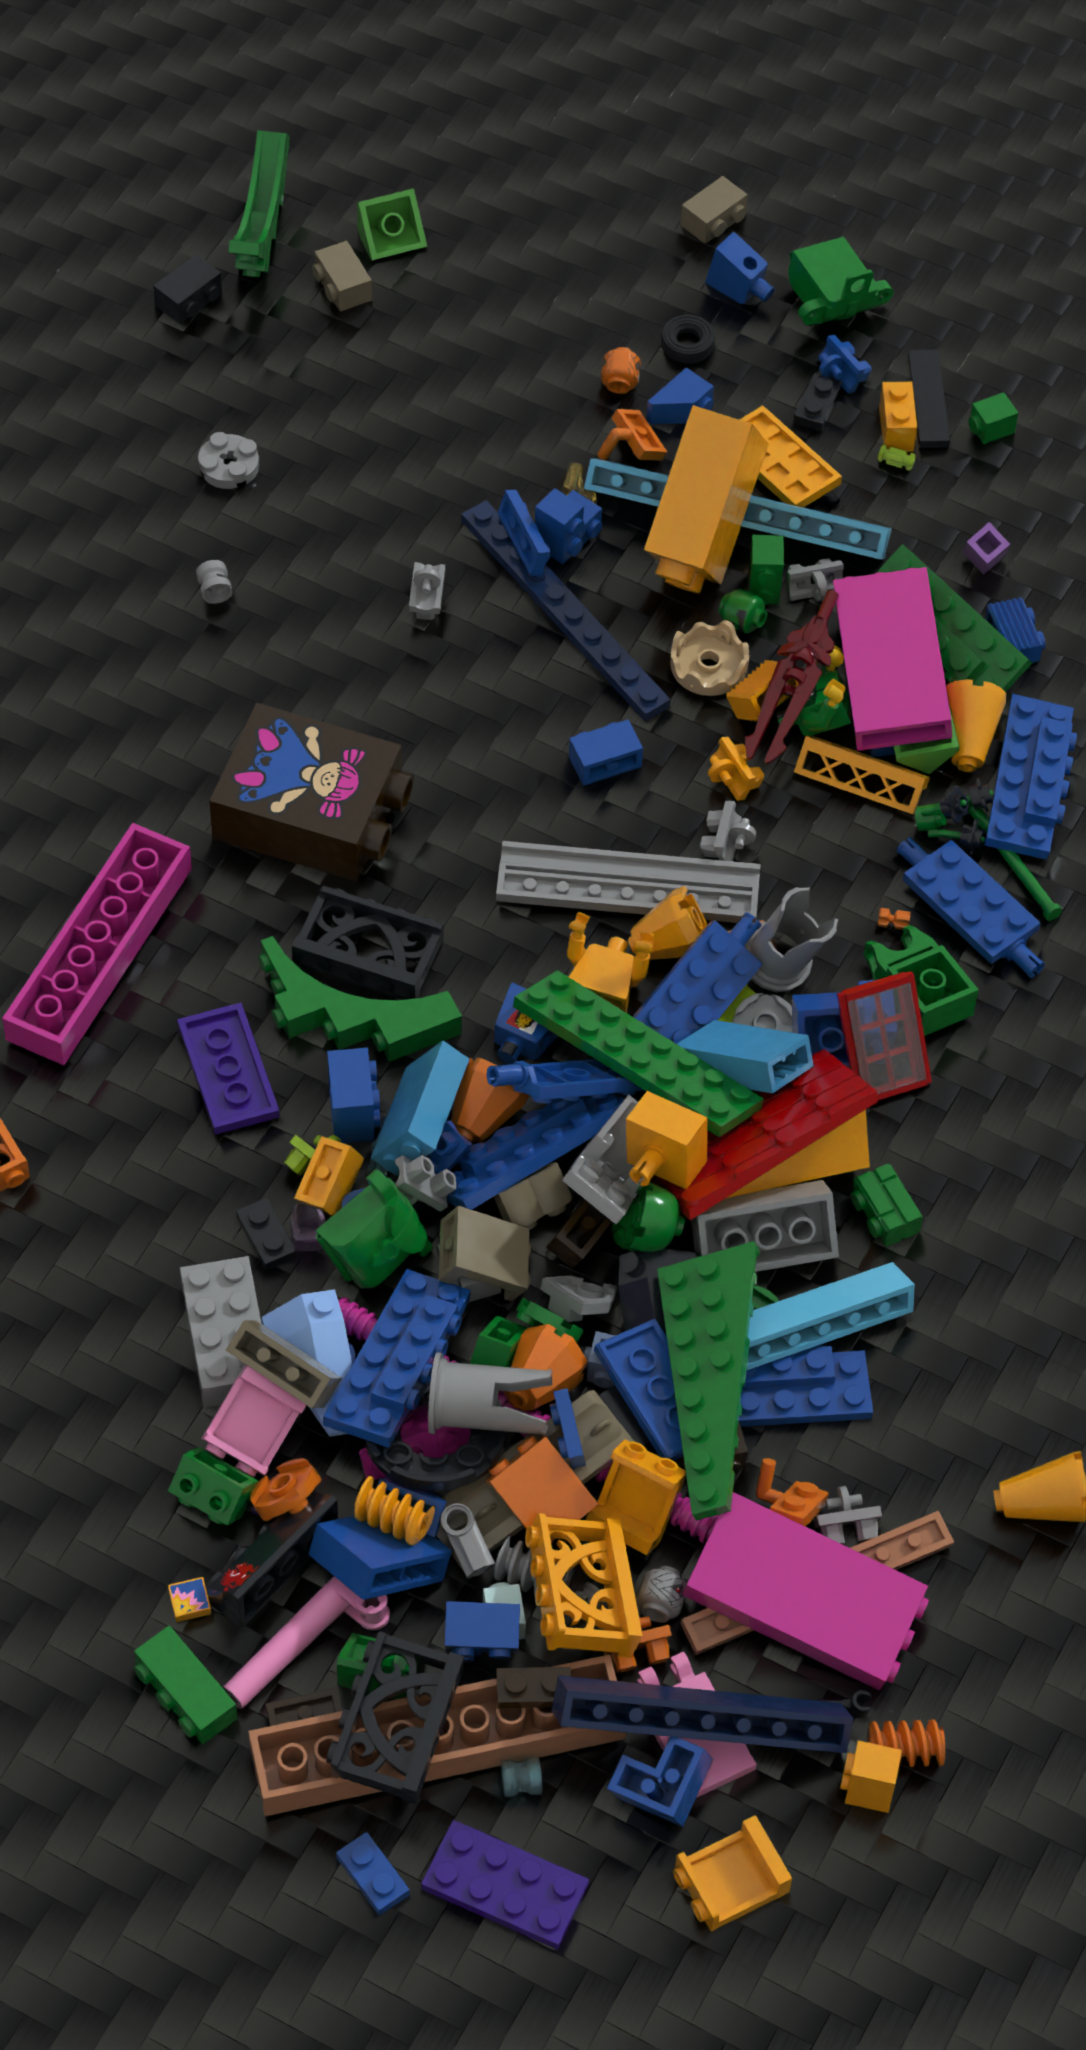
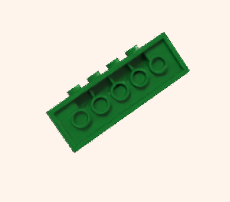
M902 544L878 572L887 573L908 568L927 567L942 666L946 670L944 677L950 683L966 679L973 680V685L983 686L984 681L1001 687L1007 692L1032 662Z

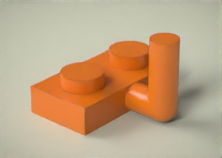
M617 409L612 416V420L617 428L611 430L597 452V456L602 460H607L619 440H626L633 450V454L639 460L662 461L667 450L641 411Z

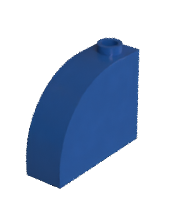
M353 1516L317 1523L308 1555L362 1600L442 1582L452 1550L435 1537L427 1534L418 1544L414 1546L408 1545L405 1538L402 1540L394 1538L393 1531L385 1534L381 1531L380 1526L372 1528L368 1525L367 1520L359 1522Z

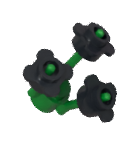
M979 778L976 779L977 784L968 786L970 795L965 796L961 793L958 786H954L951 793L941 796L940 803L917 806L915 810L916 825L920 832L928 831L929 838L945 837L960 840V848L962 850H969V856L973 858L976 848L981 849L985 842V831L979 829L978 819L974 820L973 825L964 824L961 833L941 830L940 827L946 825L947 819H952L955 823L961 822V817L968 814V803L972 802L974 810L984 808L985 812H989L987 804L993 803V791L989 789L988 784L982 785Z

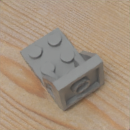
M630 1095L624 1099L586 1145L562 1180L615 1224L625 1215L637 1195L635 1194L637 1188L644 1178L642 1177L637 1184L629 1175L634 1165L627 1163L626 1118L638 1103Z

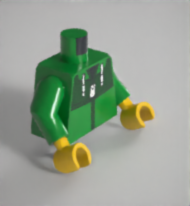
M835 645L833 652L829 653L831 657L830 666H822V674L792 726L798 725L805 737L851 723L849 692L838 670H835V667H839L843 663L844 656L841 649ZM787 709L777 712L779 724H781Z

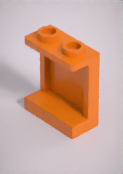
M534 1435L526 1438L516 1447L519 1453L509 1461L505 1457L499 1460L489 1470L491 1475L485 1480L489 1486L493 1487L526 1530L528 1526H532L538 1513H545L546 1517L580 1520L598 1505L594 1497L546 1436L540 1435L535 1438Z

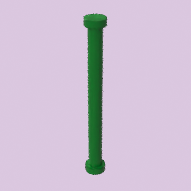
M972 802L968 803V814L974 820H979V826L986 834L989 817L983 809L974 810ZM996 848L1042 908L1044 918L1047 921H1051L1060 916L1063 911L1061 906L1051 900L1019 856L1013 851Z

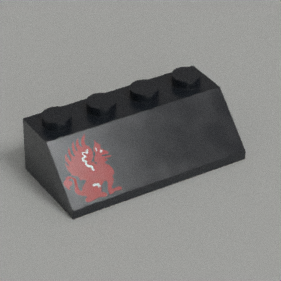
M312 1491L306 1498L308 1504L302 1511L296 1514H290L288 1511L281 1514L274 1522H267L259 1531L258 1538L249 1547H242L236 1553L233 1563L225 1571L220 1570L211 1578L208 1584L210 1605L241 1630L312 1559L308 1553L317 1523L338 1519V1501L333 1495Z

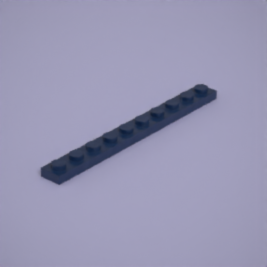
M487 500L461 513V522L644 721L670 707L671 699L547 565H545L542 575L530 576L498 512Z

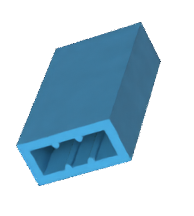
M713 1020L677 1043L680 1047L696 1055L750 1090L774 1093L814 1066L809 1035Z
M441 1041L405 1068L371 1159L382 1165L385 1170L399 1176L400 1171L399 1167L395 1164V1159L404 1155L413 1161L421 1155L426 1157L435 1151L469 1062L468 1057L445 1041Z

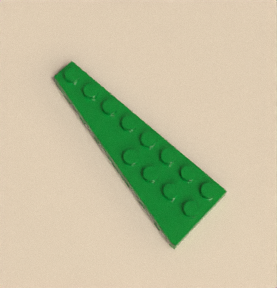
M755 1241L657 1269L691 1512L696 1521L731 1512L735 1478L733 1471L735 1449H738L739 1442L737 1436L738 1419L742 1415V1405L740 1404L742 1386H745L750 1339L748 1338L750 1317H753V1286L757 1282V1275L755 1273L756 1259L760 1255L759 1247Z

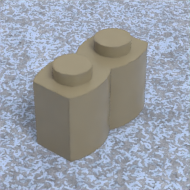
M550 1162L493 1197L504 1221L529 1228L530 1230L538 1224L537 1220L547 1214L548 1217L556 1216L567 1209L566 1204L570 1203L573 1198L567 1184L562 1181L564 1177L558 1163Z

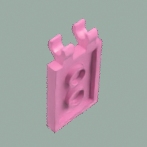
M684 1651L670 1658L672 1664L669 1665L670 1670L679 1683L672 1687L715 1691L705 1672L694 1675L689 1659ZM652 1667L638 1672L640 1679H637V1683L660 1685ZM655 1735L664 1751L670 1737ZM681 1738L704 1748L713 1758L697 1797L756 1769V1763L743 1743Z

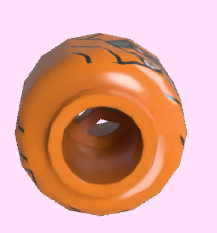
M626 347L610 350L604 355L600 375L602 383L609 391L617 394H624L632 390L639 381L640 358Z

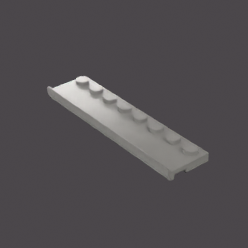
M502 841L496 901L646 915L673 890L685 886L688 889L686 895L692 894L695 897L705 920L738 923L743 914L748 912L755 917L752 921L755 922L761 864Z

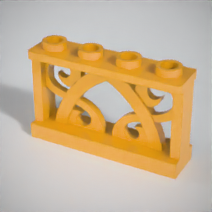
M538 1513L532 1526H528L526 1530L525 1543L531 1550L530 1572L536 1579L535 1602L541 1609L540 1631L541 1635L546 1638L547 1649L555 1651L557 1648L616 1652L617 1657L631 1658L643 1635L621 1520L606 1518L605 1522L546 1517L545 1513ZM550 1538L565 1539L570 1543L573 1550L571 1551L569 1546L560 1540L556 1543L560 1550L552 1549ZM580 1541H589L590 1543L581 1545ZM594 1563H600L601 1570L595 1569L593 1567ZM578 1564H580L583 1571L590 1578L604 1584V1589L596 1592L589 1604L578 1597L562 1580L565 1574ZM599 1601L607 1602L608 1609L603 1605L600 1610L597 1609V1603ZM564 1615L572 1618L573 1622L570 1626L576 1625L580 1618L587 1621L586 1627L584 1629L566 1627ZM595 1625L604 1630H595L593 1628Z

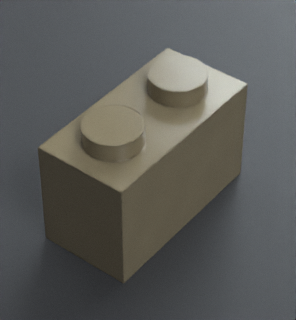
M722 176L682 204L680 225L706 244L714 237H719L728 227L735 222H740L745 217L748 194Z
M347 240L315 251V264L312 265L314 277L318 282L321 281L323 283L328 300L330 302L334 301L339 311L372 301V280Z

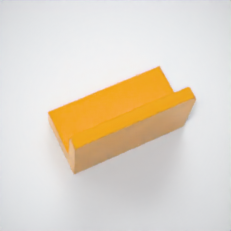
M321 1136L294 1198L300 1203L323 1210L328 1216L332 1217L342 1209V1200L350 1193L364 1162V1157L347 1144Z

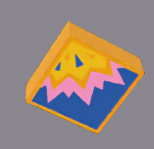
M203 1577L168 1585L176 1622L212 1614Z

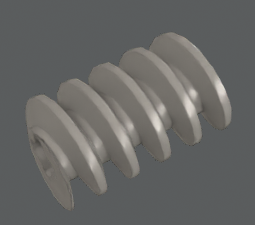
M508 1536L498 1553L494 1567V1578L497 1581H502L507 1576V1583L510 1585L518 1584L521 1580V1591L528 1592L534 1586L535 1596L537 1585L535 1577L530 1572L531 1550L526 1554L523 1553V1541L520 1540L511 1548L510 1536ZM575 1567L569 1570L562 1578L567 1586H569Z

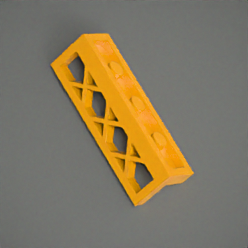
M813 735L805 737L794 769V773L910 814H915L922 790L927 788L930 779L929 776ZM809 751L820 754L826 767L817 772L803 768ZM828 758L837 760V762L830 764ZM842 763L851 766L856 778L846 783L839 781L832 768ZM857 768L862 769V770H865V771H868V772H866V773L860 775V773H859V771H858ZM828 770L831 778L822 775L821 773ZM870 774L879 775L886 788L877 793L867 790L862 778ZM887 778L897 783L890 786ZM858 781L861 788H858L850 784ZM902 784L915 788L910 805L898 802L892 789ZM888 792L890 798L881 796V794Z

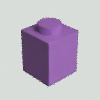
M989 522L966 542L963 553L984 575L1007 555L1010 543Z

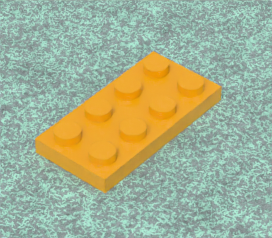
M763 405L739 419L753 424L769 445L757 479L784 503L804 508L841 485L842 476Z

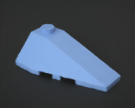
M335 1289L301 1294L262 1316L261 1323L342 1377L325 1407L310 1409L329 1437L344 1435L347 1433L323 1426V1416L352 1366L344 1318Z

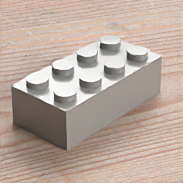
M823 1180L726 1198L691 1220L694 1251L700 1256L755 1241L760 1252L756 1259L755 1272L839 1257L833 1193Z
M249 1256L180 1267L182 1292L204 1409L221 1406L242 1368L246 1365L225 1351L244 1320H255L261 1323Z

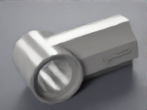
M459 1503L451 1504L445 1508L441 1516L442 1527L451 1542L467 1579L489 1571V1569L495 1566V1562L470 1509ZM455 1515L467 1516L468 1524L465 1528L459 1531L450 1528V1521Z

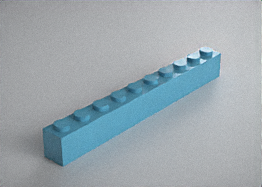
M595 458L590 459L584 489L659 506L669 476ZM752 495L741 525L742 527L881 560L885 559L892 528Z

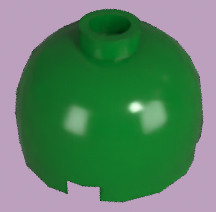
M649 1183L647 1186L639 1185L635 1194L641 1195V1198L637 1204L631 1203L624 1240L630 1242L625 1247L643 1252L663 1250L672 1242L674 1236L679 1237L681 1235L685 1217L679 1216V1203L675 1195L668 1189L653 1183Z

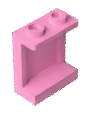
M244 1365L201 1440L208 1443L205 1449L213 1455L224 1459L227 1454L239 1461L236 1468L254 1478L256 1473L266 1475L269 1464L296 1418L305 1409L306 1404L248 1365Z

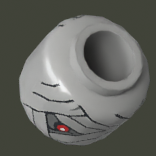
M661 1566L659 1569L647 1571L642 1578L636 1596V1603L641 1609L642 1615L644 1617L649 1616L651 1621L658 1623L667 1622L670 1619L676 1618L682 1610L686 1598L682 1593L687 1583L680 1577V1573L676 1569L669 1566Z

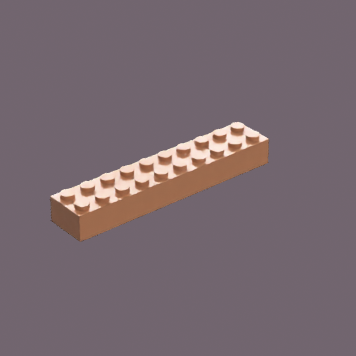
M610 1654L552 1666L571 1667V1677L617 1681ZM497 1678L458 1686L424 1782L626 1739L627 1732L560 1726L552 1712V1707L497 1709ZM415 1695V1700L420 1706H426L431 1701L428 1695H422L420 1698L419 1695ZM407 1697L383 1702L373 1710L377 1724L388 1742L394 1734L408 1727L423 1728L425 1724L424 1721L412 1713ZM343 1711L248 1731L250 1751L264 1816L381 1792L362 1784L331 1776V1764L326 1762V1758L332 1741L339 1742L343 1730L339 1729L338 1726ZM361 1717L355 1733L365 1732ZM405 1738L394 1749L398 1752L402 1744L406 1751H410L415 1747V1743L413 1740ZM356 1744L350 1750L349 1758L354 1765L365 1767L374 1763L379 1754L375 1750L370 1757L360 1758V1755L366 1749L363 1745ZM387 1762L377 1771L390 1777L405 1780V1776L393 1769Z

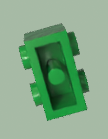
M197 1447L183 1454L168 1491L177 1496L182 1504L196 1507L207 1513L211 1521L228 1526L243 1517L250 1501L251 1492L256 1487L258 1480L201 1447Z

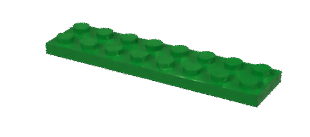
M558 970L514 996L513 1007L632 1083L645 1091H649L707 1117V1130L718 1137H721L762 1108L764 1098Z

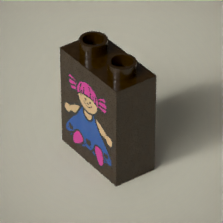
M256 703L209 800L212 839L358 882L367 859L381 862L386 854L391 838L392 826L384 822L390 809L403 812L411 797L414 776L402 772V745Z

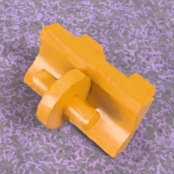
M722 737L719 740L718 750L709 759L712 766L708 770V777L712 782L723 781L737 801L745 800L751 789L760 787L765 774L760 767H749L747 765L748 759L744 744L734 745L729 737Z

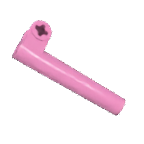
M333 1576L222 1688L236 1703V1707L243 1709L343 1612L347 1613L367 1630H380L386 1626L390 1618L387 1595L362 1600Z

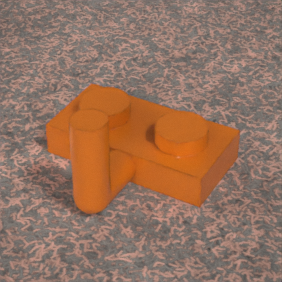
M764 1458L760 1468L756 1497L773 1504L770 1510L806 1527L826 1506L829 1492L818 1489L813 1483L796 1481L785 1493L771 1489L776 1461Z

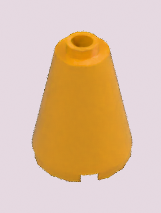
M968 679L954 681L946 685L960 750L951 757V760L959 770L973 772L984 764L1006 704V692L1001 687L984 681L983 686L973 685V680Z
M1081 1451L1072 1452L999 1482L1000 1489L993 1490L997 1512L1004 1511L1005 1518L1086 1523V1475L1083 1468Z

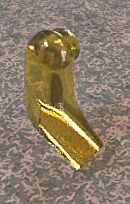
M571 463L563 484L565 495L567 496L574 490L597 504L596 493L584 489L582 481L584 467L579 463Z

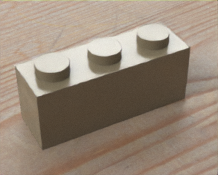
M244 1320L225 1350L312 1409L324 1408L342 1377L255 1320Z

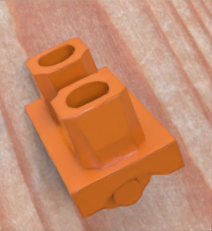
M649 1616L639 1618L641 1629L651 1626ZM669 1625L642 1631L643 1636L635 1650L645 1648L649 1665L668 1661L670 1658L668 1640L672 1636ZM603 1651L604 1655L610 1654L612 1664L617 1673L636 1669L634 1653L631 1658L617 1657L616 1652Z

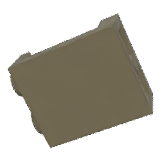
M457 1206L441 1219L438 1280L451 1284L460 1276H464L504 1289V1300L512 1302L528 1289L531 1276L528 1273L529 1256L531 1253L529 1228Z

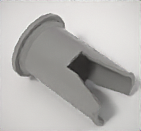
M796 887L788 891L781 900L782 903L768 921L762 922V926L757 929L744 945L763 964L751 978L761 988L773 992H787L801 986L810 974L812 958L837 931L838 919L829 920L818 926L814 918L805 912L809 906L810 887ZM776 932L787 935L797 944L796 947L788 950L784 956L774 948L770 941Z
M437 1352L433 1362L428 1408L429 1434H436L437 1429L447 1426L547 1436L548 1425H546V1420L508 1407H497L499 1391L514 1392L552 1385V1369L537 1370L448 1362L446 1358H443V1353Z

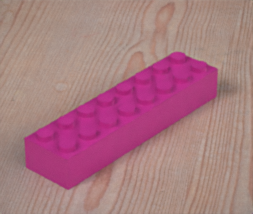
M135 823L131 824L3 1016L5 1040L65 1065L192 870L190 846Z

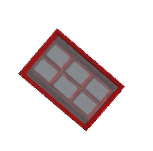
M912 971L898 973L837 993L849 1068L856 1073V1076L858 1075L877 1090L878 1100L917 1089L932 1082L915 978Z

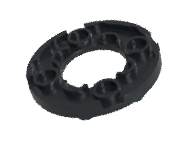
M430 1384L428 1386L423 1385L417 1408L414 1411L410 1410L404 1422L412 1414L429 1408ZM498 1400L497 1407H502L501 1403ZM403 1423L389 1448L367 1440L364 1441L372 1462L392 1480L411 1489L442 1491L458 1489L485 1476L500 1460L506 1446L507 1432L470 1429L471 1434L467 1444L460 1446L456 1453L450 1456L445 1454L444 1457L439 1458L426 1457L423 1453L419 1455L413 1452L412 1448L402 1441L401 1429Z

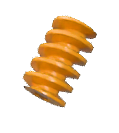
M368 1476L355 1500L354 1511L356 1520L359 1522L367 1520L368 1525L372 1528L380 1526L381 1531L385 1534L393 1531L394 1538L398 1540L405 1538L408 1545L414 1546L418 1544L431 1526L435 1507L432 1506L426 1513L423 1512L425 1502L422 1499L414 1507L410 1506L412 1495L409 1493L399 1501L398 1488H394L389 1495H386L387 1484L385 1482H381L376 1489H373L374 1477Z

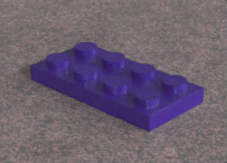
M241 1002L177 1019L178 1029L215 1135L280 1117L276 1099Z
M453 1819L421 1883V1889L558 1950L589 1886V1879Z

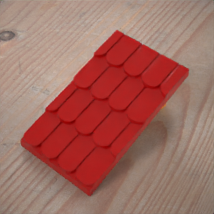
M823 1049L812 1055L814 1065L812 1068L774 1093L754 1090V1093L764 1098L762 1108L721 1137L707 1130V1162L687 1189L656 1175L651 1178L650 1182L662 1186L674 1194L679 1203L680 1211L689 1220H692L726 1198L869 1168L866 1109L878 1102L877 1090L861 1077L856 1076V1073L846 1065H843L832 1054L830 1055L826 1049Z

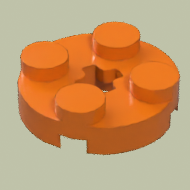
M299 1458L285 1462L276 1467L279 1474L271 1480L266 1475L257 1483L251 1492L250 1500L262 1520L268 1521L288 1511L290 1514H296L307 1506L308 1500L306 1498L321 1482L320 1475L308 1460Z

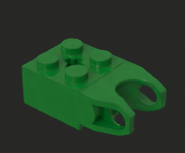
M907 925L903 927L904 933L901 937L905 950L893 951L886 948L883 944L872 940L865 943L863 954L871 969L873 980L902 972L912 971L914 973L924 1036L974 1015L979 989L943 945L938 946L930 936L914 926ZM896 988L893 989L895 1010L899 1014L901 1013L898 990Z

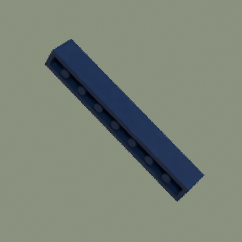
M559 1675L557 1677L552 1706L554 1716L560 1726L838 1753H847L853 1717L842 1703Z

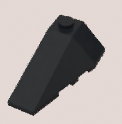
M663 1249L655 1252L635 1250L619 1255L618 1286L626 1331L656 1319L666 1335L657 1269L700 1257L698 1253Z

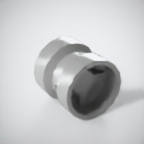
M209 560L198 566L196 576L201 585V594L205 602L217 604L231 597L233 593L231 582L227 579L226 565L222 561Z

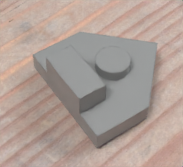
M570 1275L545 1277L542 1279L540 1290L550 1295L548 1309L567 1322L582 1321L583 1315L609 1313L616 1298L618 1287L606 1283L601 1287L597 1284L583 1282L584 1278Z

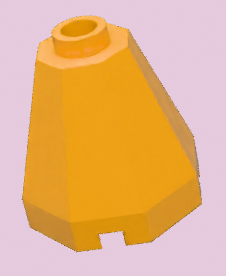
M685 886L669 893L632 927L630 931L632 936L628 937V942L635 955L637 953L635 941H642L639 931L654 934L652 953H649L650 960L682 957L706 928L707 922L692 894L686 895L688 889Z

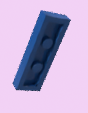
M505 490L498 515L530 576L542 575L546 562L550 558L549 546L545 544L537 524L531 518L527 506L522 501L517 490Z

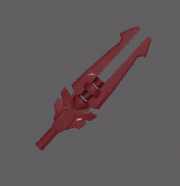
M827 591L817 615L801 629L792 631L786 638L788 643L782 645L777 651L778 655L789 657L777 662L759 714L756 729L753 734L745 737V751L748 760L753 759L782 693L792 697L767 752L765 763H771L787 749L783 742L784 738L811 696L822 674V671L817 667L818 663L827 667L831 664L829 653H832L834 650V641L829 637L827 621L839 597L836 591ZM797 660L804 661L807 665L806 668L801 669L797 667ZM789 678H793L798 682L797 687H792L787 683Z

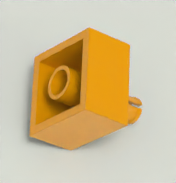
M646 1091L626 1118L627 1163L634 1165L629 1172L630 1178L638 1184L640 1179L644 1177L640 1185L647 1186L651 1178L656 1175L687 1189L707 1162V1117Z

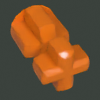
M881 908L879 910L878 926L887 928L889 923H893L894 929L903 930V927L909 925L911 912L897 910L895 915H891L889 909Z

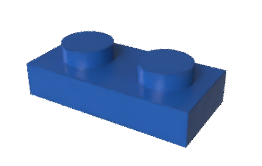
M568 1389L553 1391L556 1403L550 1404V1410L554 1426L561 1424L564 1437L557 1438L561 1456L563 1459L569 1458L572 1469L586 1466Z
M367 1832L336 1852L337 1860L379 1916L410 1896L408 1886Z

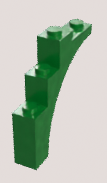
M257 130L254 162L245 211L236 236L233 240H229L228 252L236 256L235 268L243 270L242 276L260 278V272L268 273L271 240L276 239L279 206L283 207L290 139L287 133Z
M273 936L261 940V954L258 955V961L263 973L269 972L272 978L271 986L275 994V1009L272 1010V1016L278 1029L283 1028L289 1039L322 1026L325 1036L328 1040H334L338 1050L372 1038L378 1052L383 1051L390 1062L462 1034V1015L448 991L424 998L398 1001L368 999L346 994L320 983L303 972L285 955Z

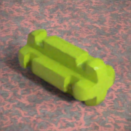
M884 444L879 450L878 461L886 460V464L901 469L905 466L906 470L909 471L914 465L915 454L907 455V451L892 446L888 449L887 445Z

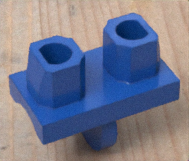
M835 335L828 336L826 347L818 357V360L821 362L819 372L823 377L830 378L833 376L836 380L842 381L844 390L847 393H853L859 382L868 379L872 367L866 361L858 362L854 357V347L849 341L842 343Z
M446 1121L435 1151L426 1157L433 1163L434 1173L437 1175L445 1169L450 1171L456 1166L473 1144L459 1133L451 1121Z

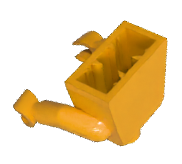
M578 912L575 921H572L568 926L573 932L569 937L567 957L574 967L569 978L627 1013L631 988L638 986L647 975L650 961L649 953H652L654 934L639 931L642 941H635V950L637 951L635 957L625 953L628 943L620 937H611L607 947L591 944L586 950L584 948L586 939L584 930L591 917Z

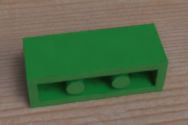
M170 1625L134 1650L136 1661L134 1671L145 1685L149 1682L158 1691L156 1693L158 1701L167 1711L174 1710L180 1718L178 1719L180 1727L188 1737L195 1736L203 1745L238 1719L236 1703Z

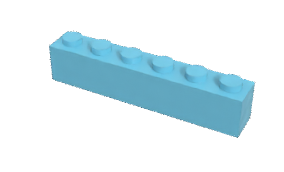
M891 1262L753 1310V1317H750L748 1330L750 1344L747 1370L913 1312L915 1284Z

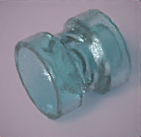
M529 1757L520 1763H516L513 1759L501 1760L505 1798L516 1797L519 1792H527L530 1795L542 1794L539 1757Z

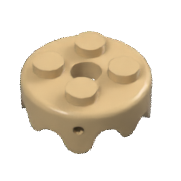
M723 620L716 626L697 622L686 634L681 631L676 632L672 643L670 666L672 674L681 686L699 695L715 696L731 692V688L735 689V685H739V682L745 678L749 665V646L747 642L743 643L739 640L735 627L731 622ZM705 659H712L713 661L717 662V664L714 666H706L702 663V661Z

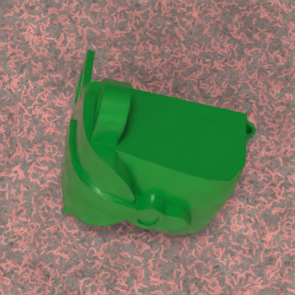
M844 237L793 250V252L789 253L791 259L788 268L789 282L793 290L804 302L798 310V316L805 325L848 319L857 313L883 305L893 297L894 290L886 280L876 282L873 279L874 273L872 270L866 269Z
M378 1169L373 1170L366 1177L369 1183L368 1187L316 1230V1239L345 1281L353 1280L360 1288H374L382 1283L411 1253H418L423 1258L434 1249L410 1201L399 1191L395 1183L389 1177L386 1178Z

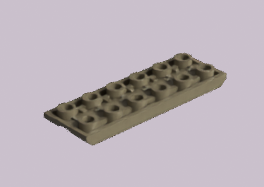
M595 1390L586 1392L572 1402L586 1466L572 1469L569 1458L564 1459L583 1485L613 1463V1459L610 1458L611 1454L624 1439L634 1442ZM553 1418L546 1421V1425H548L546 1437L561 1455L557 1438L564 1437L561 1424L554 1426ZM541 1434L527 1435L505 1451L500 1460L505 1457L509 1461L519 1453L516 1447L531 1435L537 1438ZM488 1472L477 1481L452 1490L442 1499L447 1502L445 1508L451 1504L459 1503L470 1509L491 1553L501 1546L508 1536L510 1538L513 1537L524 1527L493 1487L489 1486L485 1481L491 1475ZM461 1514L455 1515L450 1521V1528L456 1531L462 1530L468 1524V1517ZM440 1523L437 1537L452 1550L451 1556L462 1569L451 1542L442 1527V1523Z

